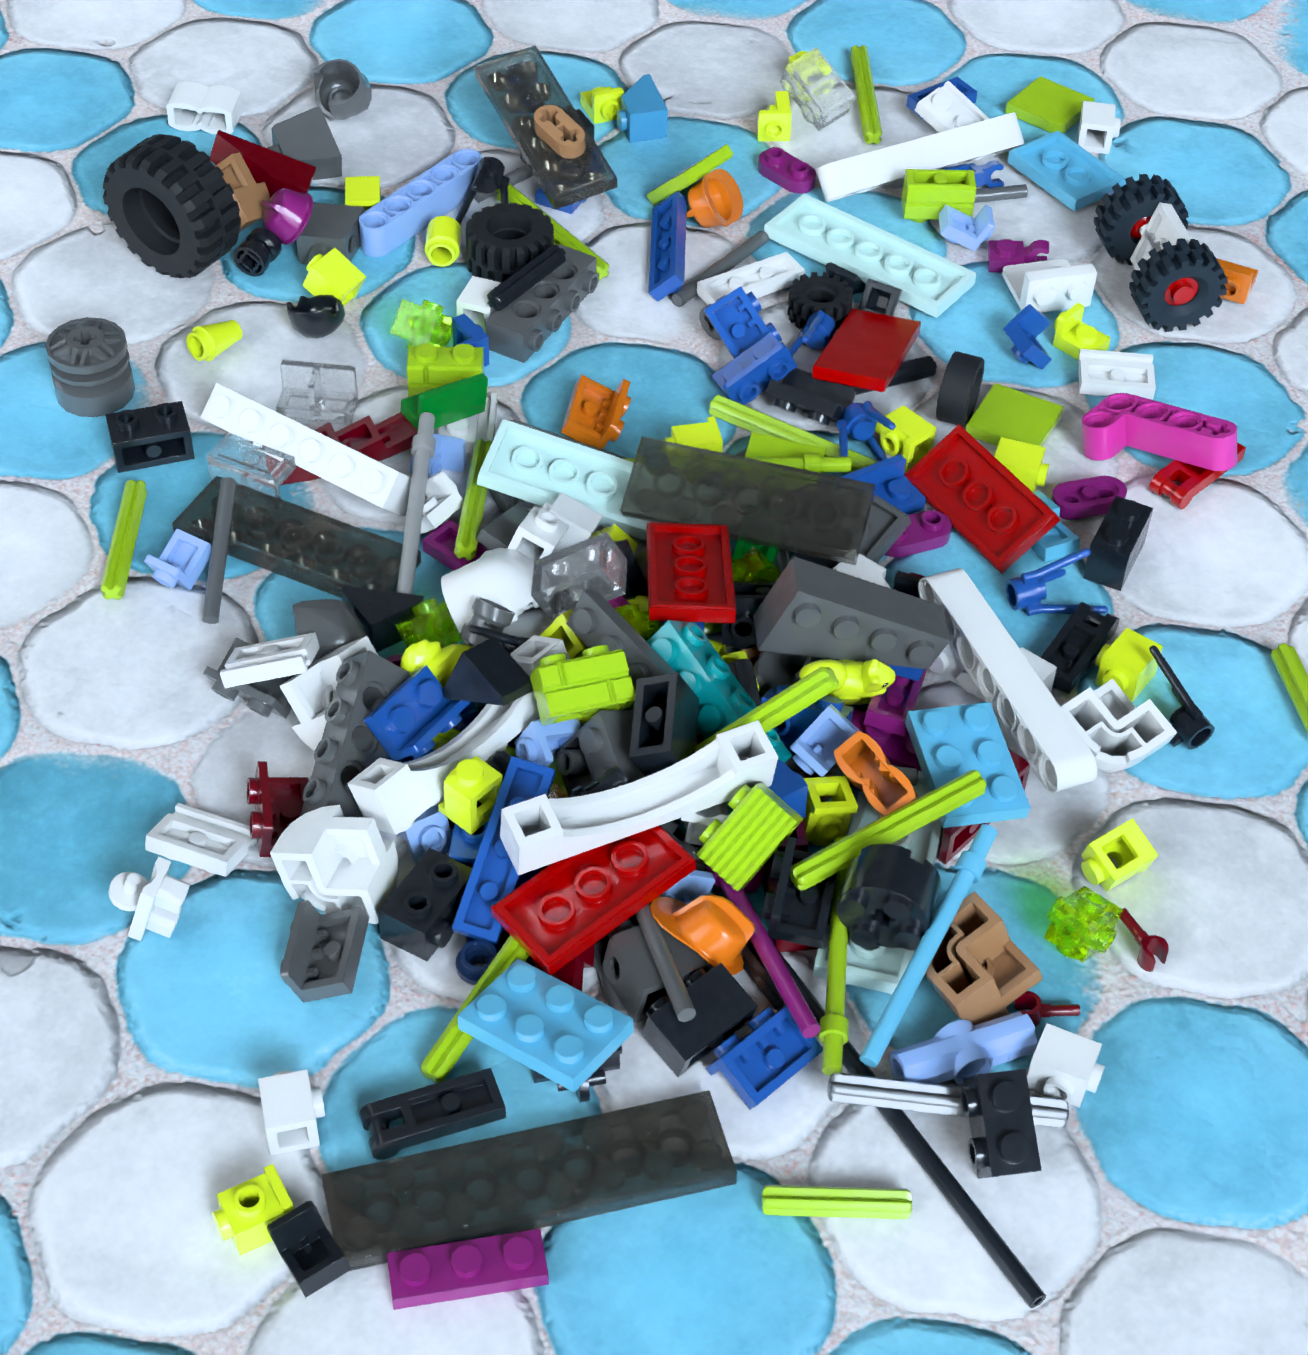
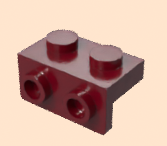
M267 761L257 762L255 778L248 777L246 791L247 804H255V811L250 813V838L258 839L260 857H271L270 852L280 835L291 822L300 817L304 804L302 798L303 791L309 782L308 777H268Z

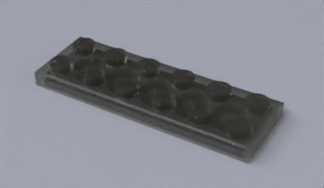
M535 45L474 66L475 77L554 210L618 187L616 175ZM544 105L558 106L582 127L585 132L586 149L581 156L572 159L563 158L535 132L534 113L539 107Z
M641 436L620 511L623 516L657 523L728 526L730 539L856 565L876 488L875 484Z
M216 476L172 523L174 532L176 529H180L208 542L212 546L222 477ZM236 483L227 555L342 598L341 590L343 585L396 592L403 544ZM418 550L416 568L421 563L420 550Z

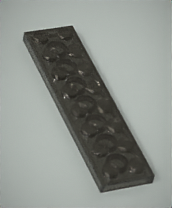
M710 1090L325 1173L321 1174L332 1236L345 1255L352 1269L350 1271L388 1263L387 1253L534 1230L734 1185L737 1182V1171Z

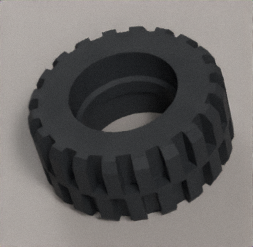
M157 134L146 138L109 165L103 182V189H105L103 194L104 204L108 205L107 214L110 221H114L117 227V234L120 238H124L129 250L133 254L137 253L142 258L141 261L148 267H155L156 272L162 275H170L173 278H191L197 276L228 253L236 244L241 226V218L237 216L240 209L238 201L233 199L234 191L230 183L227 184L222 177L224 173L218 166L215 167L210 162L211 158L204 151L199 152L196 149V145L189 141H181V137Z

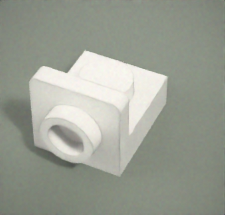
M443 471L427 477L425 492L427 499L424 500L420 534L436 529L463 506L464 500L458 493L457 486Z

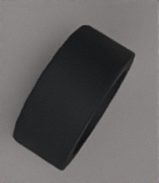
M958 351L952 354L943 376L937 400L936 418L939 421L955 425L960 424L966 427L973 414L981 388L985 363L982 357Z

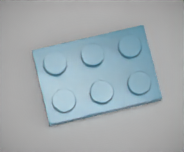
M1060 131L1053 132L1010 150L1007 162L1073 211L1101 200L1105 193L1108 194L1113 191L1112 187L1117 183L1120 187L1125 184L1126 178Z
M990 702L908 711L905 724L929 792L970 770L979 771L987 784L983 795L940 817L939 820L942 828L1027 818L1031 806Z
M517 959L457 1015L459 1030L574 1093L634 1032L633 1018L520 959Z

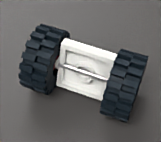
M1139 174V180L1137 181L1132 176L1126 178V185L1120 187L1117 183L1112 187L1114 191L1112 195L1105 193L1101 198L1104 206L1097 205L1095 212L1098 217H1094L1095 230L1111 258L1115 257L1116 261L1121 264L1126 260L1129 266H1134L1135 270L1131 274L1134 282H1129V289L1135 304L1148 325L1151 323L1152 327L1158 331L1163 327L1165 332L1173 331V328L1176 326L1179 330H1187L1186 324L1192 323L1195 327L1201 324L1199 318L1204 315L1209 318L1214 314L1211 309L1213 306L1219 308L1223 301L1219 295H1226L1227 288L1225 284L1228 283L1227 277L1209 247L1205 243L1200 245L1198 240L1190 237L1186 230L1188 228V221L1186 220L1189 217L1188 211L1170 181L1166 178L1162 180L1159 175L1153 174L1151 180L1147 174Z

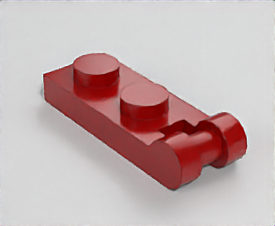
M1238 442L1237 463L1243 459L1246 447ZM1173 460L1155 474L1149 484V490L1158 496L1164 494L1171 499V504L1179 509H1184L1195 495L1228 470L1213 471ZM1177 480L1181 483V485H1177L1176 483H1174V481Z

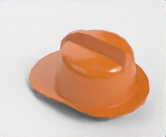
M721 168L715 169L703 176V179L688 191L690 209L686 212V218L694 217L703 228L727 227L737 221L743 213V199L740 189L734 178Z
M713 894L701 895L688 904L670 897H657L651 902L650 910L658 924L673 937L696 951L713 967L722 963L731 975H736L743 970L744 961L741 951L753 935L755 926L732 902L724 897Z

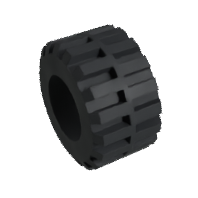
M510 202V204L498 203L492 207L487 206L482 208L481 212H475L472 215V219H469L466 223L467 268L472 273V276L502 283L551 245H554V227L548 215H543V211L540 209H533L532 206L527 204L519 205Z

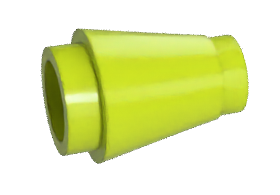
M235 320L196 326L187 335V348L196 360L212 361L242 339V329Z

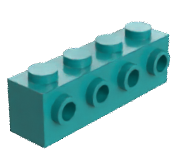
M668 620L647 641L666 663L681 675L698 696L697 730L704 740L757 707L697 623ZM771 729L765 734L778 755V760L780 759L785 763L792 755L780 740L777 732Z

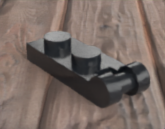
M1084 602L1078 605L1040 657L1057 667L1052 687L1068 694L1071 693L1107 640L1113 637L1120 621L1118 617L1109 613L1103 616L1094 612V607Z
M491 1068L369 1103L360 1110L359 1116L363 1128L370 1131L371 1138L368 1144L373 1158L384 1160L395 1156L401 1149L506 1118V1107ZM402 1118V1125L389 1128L388 1124L391 1121Z

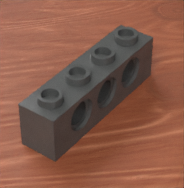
M559 244L558 247L560 249L563 248L566 252V261L502 311L495 310L486 320L489 350L525 363L534 352H538L544 341L553 332L559 330L562 322L571 312L574 313L578 309L584 298L589 293L591 294L595 291L599 282V275L596 273L597 257Z
M370 650L345 659L340 665L336 674V681L338 683L333 701L329 704L325 713V720L327 722L322 740L318 743L314 752L315 765L311 779L303 791L302 798L304 804L300 816L320 807L340 805L344 817H363L347 783L377 759H388L389 755L363 719L410 676L408 671Z

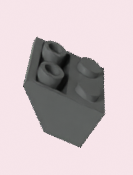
M634 710L598 711L554 753L557 768L562 776L568 797L572 795V789L578 785L586 786L614 765L623 772L629 783L646 777L629 758Z

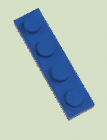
M679 191L652 209L648 293L656 301H660L668 294L676 293L684 284L687 199Z
M511 756L452 926L453 932L498 945L503 926L492 916L491 906L517 889L521 875L517 874L500 838L501 809L546 794L548 798L556 775L555 769Z

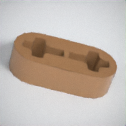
M544 105L535 111V132L558 155L563 158L572 159L584 153L586 149L585 132L568 114L555 105Z

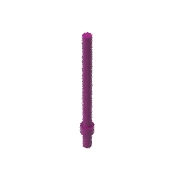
M707 865V872H711L714 876V884L721 887L727 899L754 923L755 931L749 939L803 1037L812 1038L820 1032V1026L743 888L736 891Z

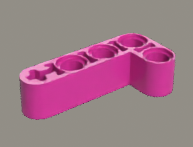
M1115 393L1107 396L1082 418L1083 452L1085 457L1091 460L1110 459L1124 447L1129 446L1213 471L1229 470L1237 464V426L1224 419L1128 393Z

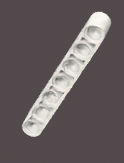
M1014 112L835 161L817 168L816 172L825 202H831L904 181L905 169L942 170L945 167L962 165L1005 153L1025 145L1016 113Z
M957 568L921 578L918 583L919 597L943 606L950 637L948 645L986 701L991 703L994 713L1044 787L1049 792L1055 793L1094 781L1097 777V765L1090 748L968 574L962 568Z

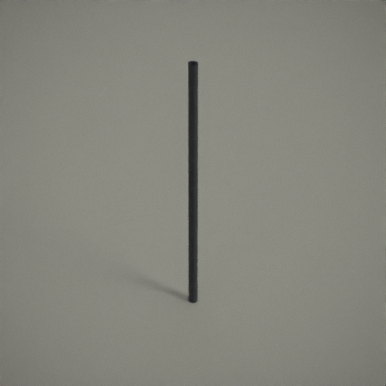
M714 884L710 892L713 895L727 899L722 888ZM777 949L820 1026V1019L825 1016V1009ZM848 1040L843 1045L842 1064L848 1072L855 1075L877 1077L869 1066L860 1061V1054ZM876 1107L1030 1308L1040 1305L1045 1300L1046 1294L905 1112L900 1109Z

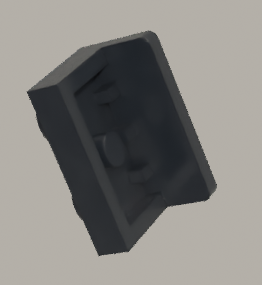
M795 368L784 377L782 383L771 379L765 393L776 400L774 403L775 407L795 414L796 409L803 410L809 413L808 419L828 426L830 421L836 423L838 420H841L844 409L853 403L856 390L842 384L814 379L812 373Z
M788 836L785 852L775 850L770 877L779 879L776 892L767 890L761 918L770 920L768 928L770 938L822 949L837 873L806 890H798L789 877L791 866L811 856L813 853L795 850L797 838Z

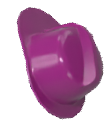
M287 188L279 189L269 201H262L261 203L265 207L263 214L264 227L274 233L281 244L289 245L293 243L303 232L309 221L313 208V197L306 192H297Z

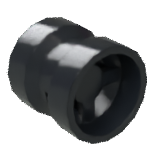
M262 227L255 228L247 236L246 241L235 250L234 261L245 274L253 277L260 276L281 253V243L278 237L269 230Z

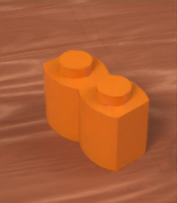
M857 731L834 750L836 762L842 772L858 790L865 794L867 800L881 818L919 798L909 779L899 769L890 764L880 746L869 735Z

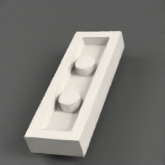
M784 252L698 281L697 294L709 305L741 286L746 294L752 291L755 297L759 298L790 287L795 279L800 280V276L805 274L806 270L788 252Z

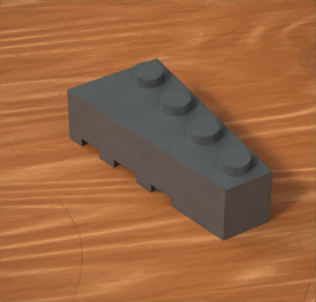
M794 556L753 615L758 651L862 662L876 659L886 665L929 669L950 642L942 605Z

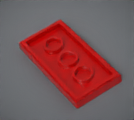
M852 308L813 365L812 377L818 380L884 392L920 334L921 321Z
M960 424L904 474L924 495L925 501L936 511L945 514L950 519L952 527L1001 574L1060 521L1053 510Z
M647 523L646 553L649 620L735 623L736 604L728 526Z
M659 825L550 864L491 906L492 916L547 974L552 975L696 869V862Z

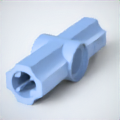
M1020 1011L977 1025H973L969 1020L962 1019L947 1024L932 1039L891 1051L889 1063L893 1079L932 1084L954 1079L956 1083L964 1085V1078L989 1073L995 1065L1033 1054L1038 1045V1040L1032 1020L1028 1014L1024 1015Z

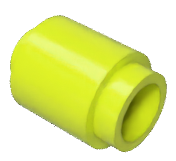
M438 216L428 224L425 253L429 261L436 266H449L459 256L462 228L454 218Z

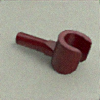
M1126 908L1120 910L1117 916L1141 947L1137 958L1139 966L1147 972H1152L1156 963L1154 955L1165 964L1169 951L1167 941L1157 935L1149 936Z
M1026 991L1014 1001L1015 1009L1021 1010L1020 1012L1024 1015L1028 1014L1035 1027L1040 1024L1041 1018L1080 1015L1079 1004H1041L1040 997L1031 991Z

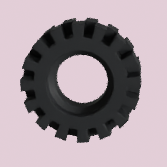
M811 272L810 278L806 274L801 275L800 280L795 279L789 288L787 315H789L790 322H796L795 327L801 329L806 325L808 318L812 314L821 310L833 318L835 322L833 333H835L836 327H840L852 309V287H848L849 283L846 280L840 282V276L834 275L833 278H829V273L823 272V276H818L817 272Z

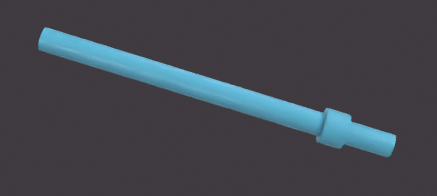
M982 824L969 850L963 851L953 868L955 876L930 922L929 929L925 931L859 1057L860 1061L865 1065L873 1068L877 1067L971 884L978 882L987 866L985 858L998 835L994 827Z

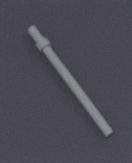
M429 412L420 414L418 432L412 440L411 454L414 457L396 590L399 593L413 594L429 461L434 456L436 440L433 437L435 416Z

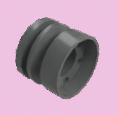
M89 317L71 320L58 326L48 336L45 346L58 404L65 411L80 417H99L112 414L124 408L133 398L135 384L129 363L130 356L127 349V340L124 330L115 322L103 318Z

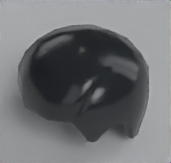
M317 295L311 298L300 296L296 307L291 302L286 304L294 330L307 338H323L333 333L344 321V306L341 300L333 295Z

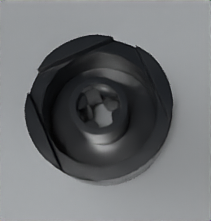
M874 844L861 849L860 855L856 858L853 857L850 862L836 906L840 921L851 932L850 939L852 942L863 948H872L878 945L889 948L916 950L925 931L929 929L941 889V878L933 864L925 859L922 865L910 858L911 850L902 846Z

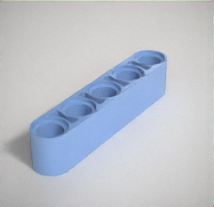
M461 149L454 152L359 216L362 252L370 257L387 255L427 228L432 219L444 216L462 204L475 177L478 163L482 158L481 153L473 149Z

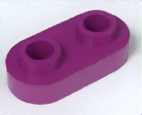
M778 147L769 148L759 155L758 172L763 177L792 193H808L815 188L816 170L806 162L799 160Z
M1097 476L1058 484L1053 489L1051 500L1060 507L1059 517L1066 520H1076L1106 514L1115 496L1126 498L1127 488L1121 480L1115 477Z
M936 510L910 514L912 523L885 555L900 558L945 546L949 542L952 523L945 514Z

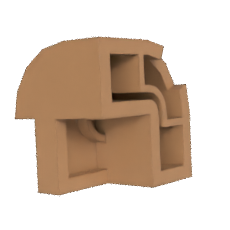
M239 152L231 154L215 167L218 166L224 173L222 177L227 184L230 183L234 191L233 199L238 201L240 211L237 216L241 218L240 233L263 217L265 207L261 203L262 201H269L270 194L265 182L256 184Z
M975 891L964 898L925 973L933 990L959 1019L969 1020L973 1025L1009 1015L1006 1007L1043 979L1039 968L1010 940L1003 920Z

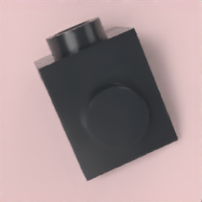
M306 1201L267 1226V1231L283 1262L305 1298L352 1270L312 1201Z

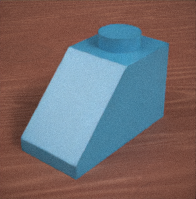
M650 74L643 75L621 97V110L617 111L616 114L617 125L620 131H624L629 143L667 138L668 109Z

